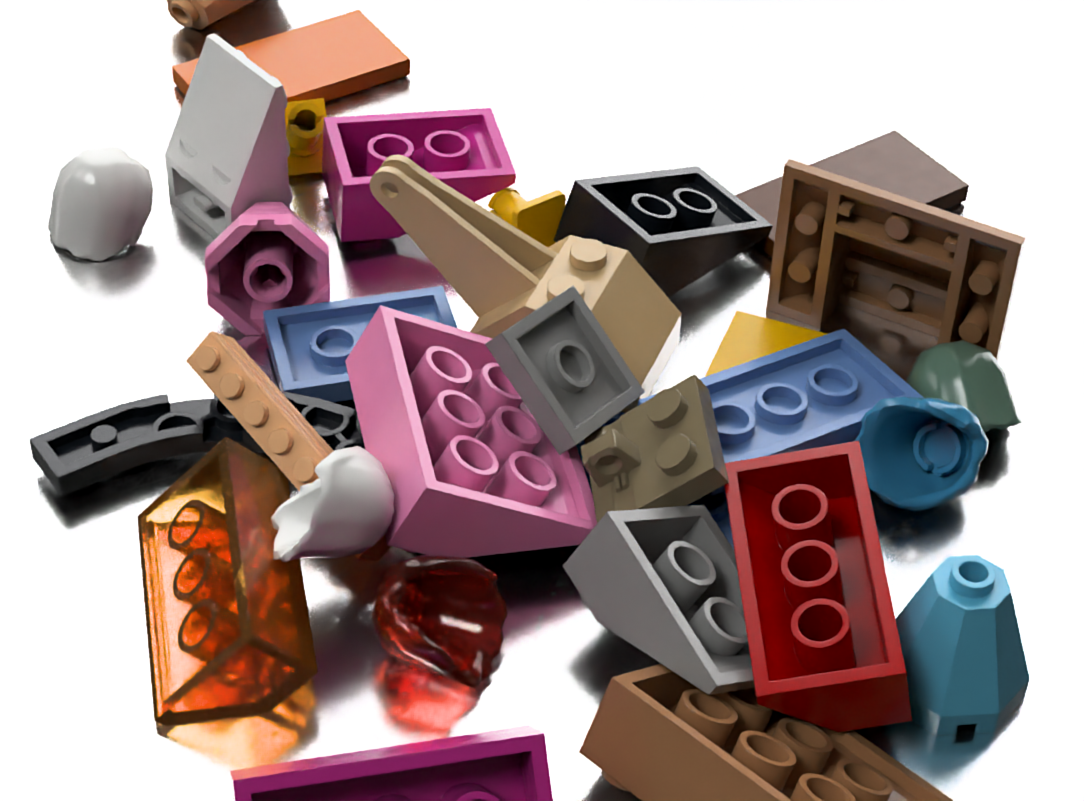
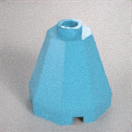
M948 556L930 574L896 617L907 673L912 721L935 735L956 734L958 725L977 724L975 733L995 732L1025 698L1030 680L1011 590L1004 569L981 556Z

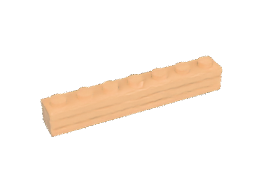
M214 331L210 332L188 357L186 362L300 492V486L313 483L319 479L315 473V467L334 450L233 337L218 334ZM384 535L374 546L355 556L358 559L379 562L392 546L387 545Z

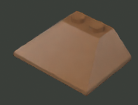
M788 159L784 164L766 309L820 329L838 303L937 337V345L965 340L990 350L996 360L999 361L1026 237Z

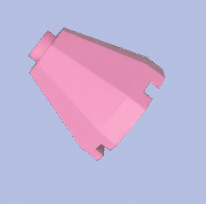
M256 202L233 221L206 248L207 305L245 336L263 335L261 328H264L263 311L330 301L329 245L283 202Z

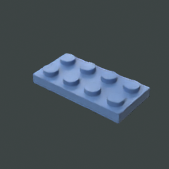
M844 328L700 378L709 389L725 463L853 442L860 434L862 427L861 419L881 399L895 397L924 398ZM656 394L638 400V406L653 398ZM725 485L710 492L709 494L713 496L718 493L724 492Z

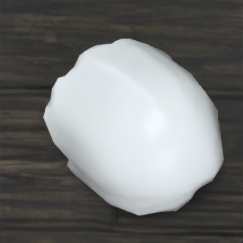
M115 146L90 148L74 156L60 169L54 186L48 221V230L50 231L52 242L63 250H69L73 256L100 262L117 254L128 244L135 246L143 233L144 226L152 211L154 188L149 169L137 159L131 158L126 151Z
M359 446L335 450L324 458L314 469L319 479L313 483L300 486L299 494L281 504L271 517L273 528L278 530L274 539L273 559L288 562L303 558H339L361 554L374 546L388 531L394 513L393 502L395 495L382 463Z

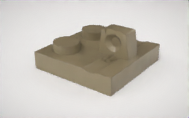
M695 374L670 388L660 391L653 398L621 415L614 423L598 428L584 439L585 444L581 446L583 465L590 474L597 523L607 511L687 506L729 483L709 389Z

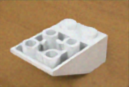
M215 33L206 37L165 152L169 201L214 239L256 202H283L290 208L293 200L288 178L287 157L290 155V145L286 137L285 108L287 107V95L285 89L276 77L270 76L249 60L243 52L236 50Z

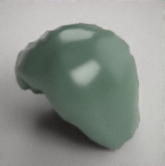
M961 340L935 345L917 357L906 382L924 398H939L962 405L977 415L984 433L993 428L1004 430L1022 423L1007 375L990 350Z

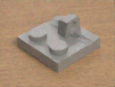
M574 285L485 344L559 455L580 443L645 393Z

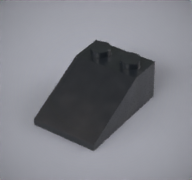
M699 166L574 180L554 241L558 242L569 235L584 239H595L603 244L628 250L665 295L670 297L769 236L773 225Z

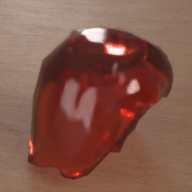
M420 555L393 564L382 576L372 610L371 619L382 649L409 669L451 679L472 688L478 687L481 681L485 680L491 673L492 660L500 654L504 640L502 628L508 613L506 602L497 590V574L477 561L445 555Z

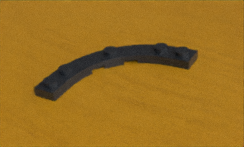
M282 392L334 451L354 446L365 449L355 409L320 398ZM168 394L152 396L105 409L29 439L33 460L60 496L69 494L122 471L167 457L211 451L265 453L215 394L214 398L186 400L174 403L169 402Z

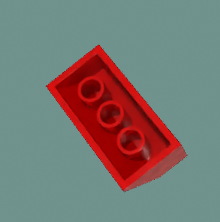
M853 441L725 463L729 483L725 484L758 705L837 732L912 721L907 673L860 442Z

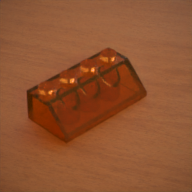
M227 437L221 440L137 516L154 721L164 726L270 713L295 691L305 686L318 673L301 561L296 559L283 562L273 559L274 539L278 530L273 528L271 517L281 504L290 499L288 479L277 466Z

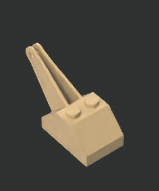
M391 155L385 159L370 180V190L376 200L392 215L476 314L478 320L470 332L493 339L574 285L645 391L643 395L622 411L628 412L638 406V400L650 395L679 342L682 313L628 250L603 244L595 239H584L569 235L555 244L546 247L438 180L410 158L403 155Z

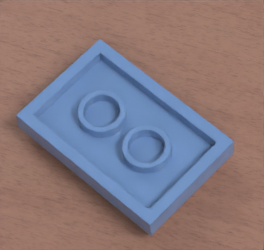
M443 286L263 311L264 331L280 391L320 398L330 402L353 400L345 360L379 306L382 305L458 328Z

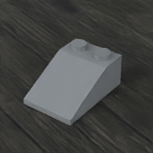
M704 505L607 511L563 565L578 590L582 602L590 610L595 620L708 695L755 688L735 551Z

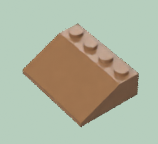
M662 664L611 678L579 750L580 754L601 769L605 780L621 790L631 792L642 801H954L854 730L837 732L758 705L755 688L708 695Z

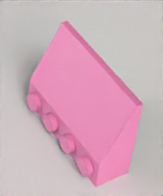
M380 305L345 360L365 450L382 463L395 495L392 522L385 533L387 545L401 548L407 552H417L446 560L580 545L596 526L597 521L593 495L577 446L575 445L561 455L558 454L485 345L492 338Z

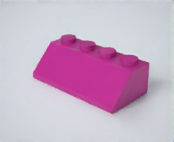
M529 725L230 770L233 801H553L545 735Z

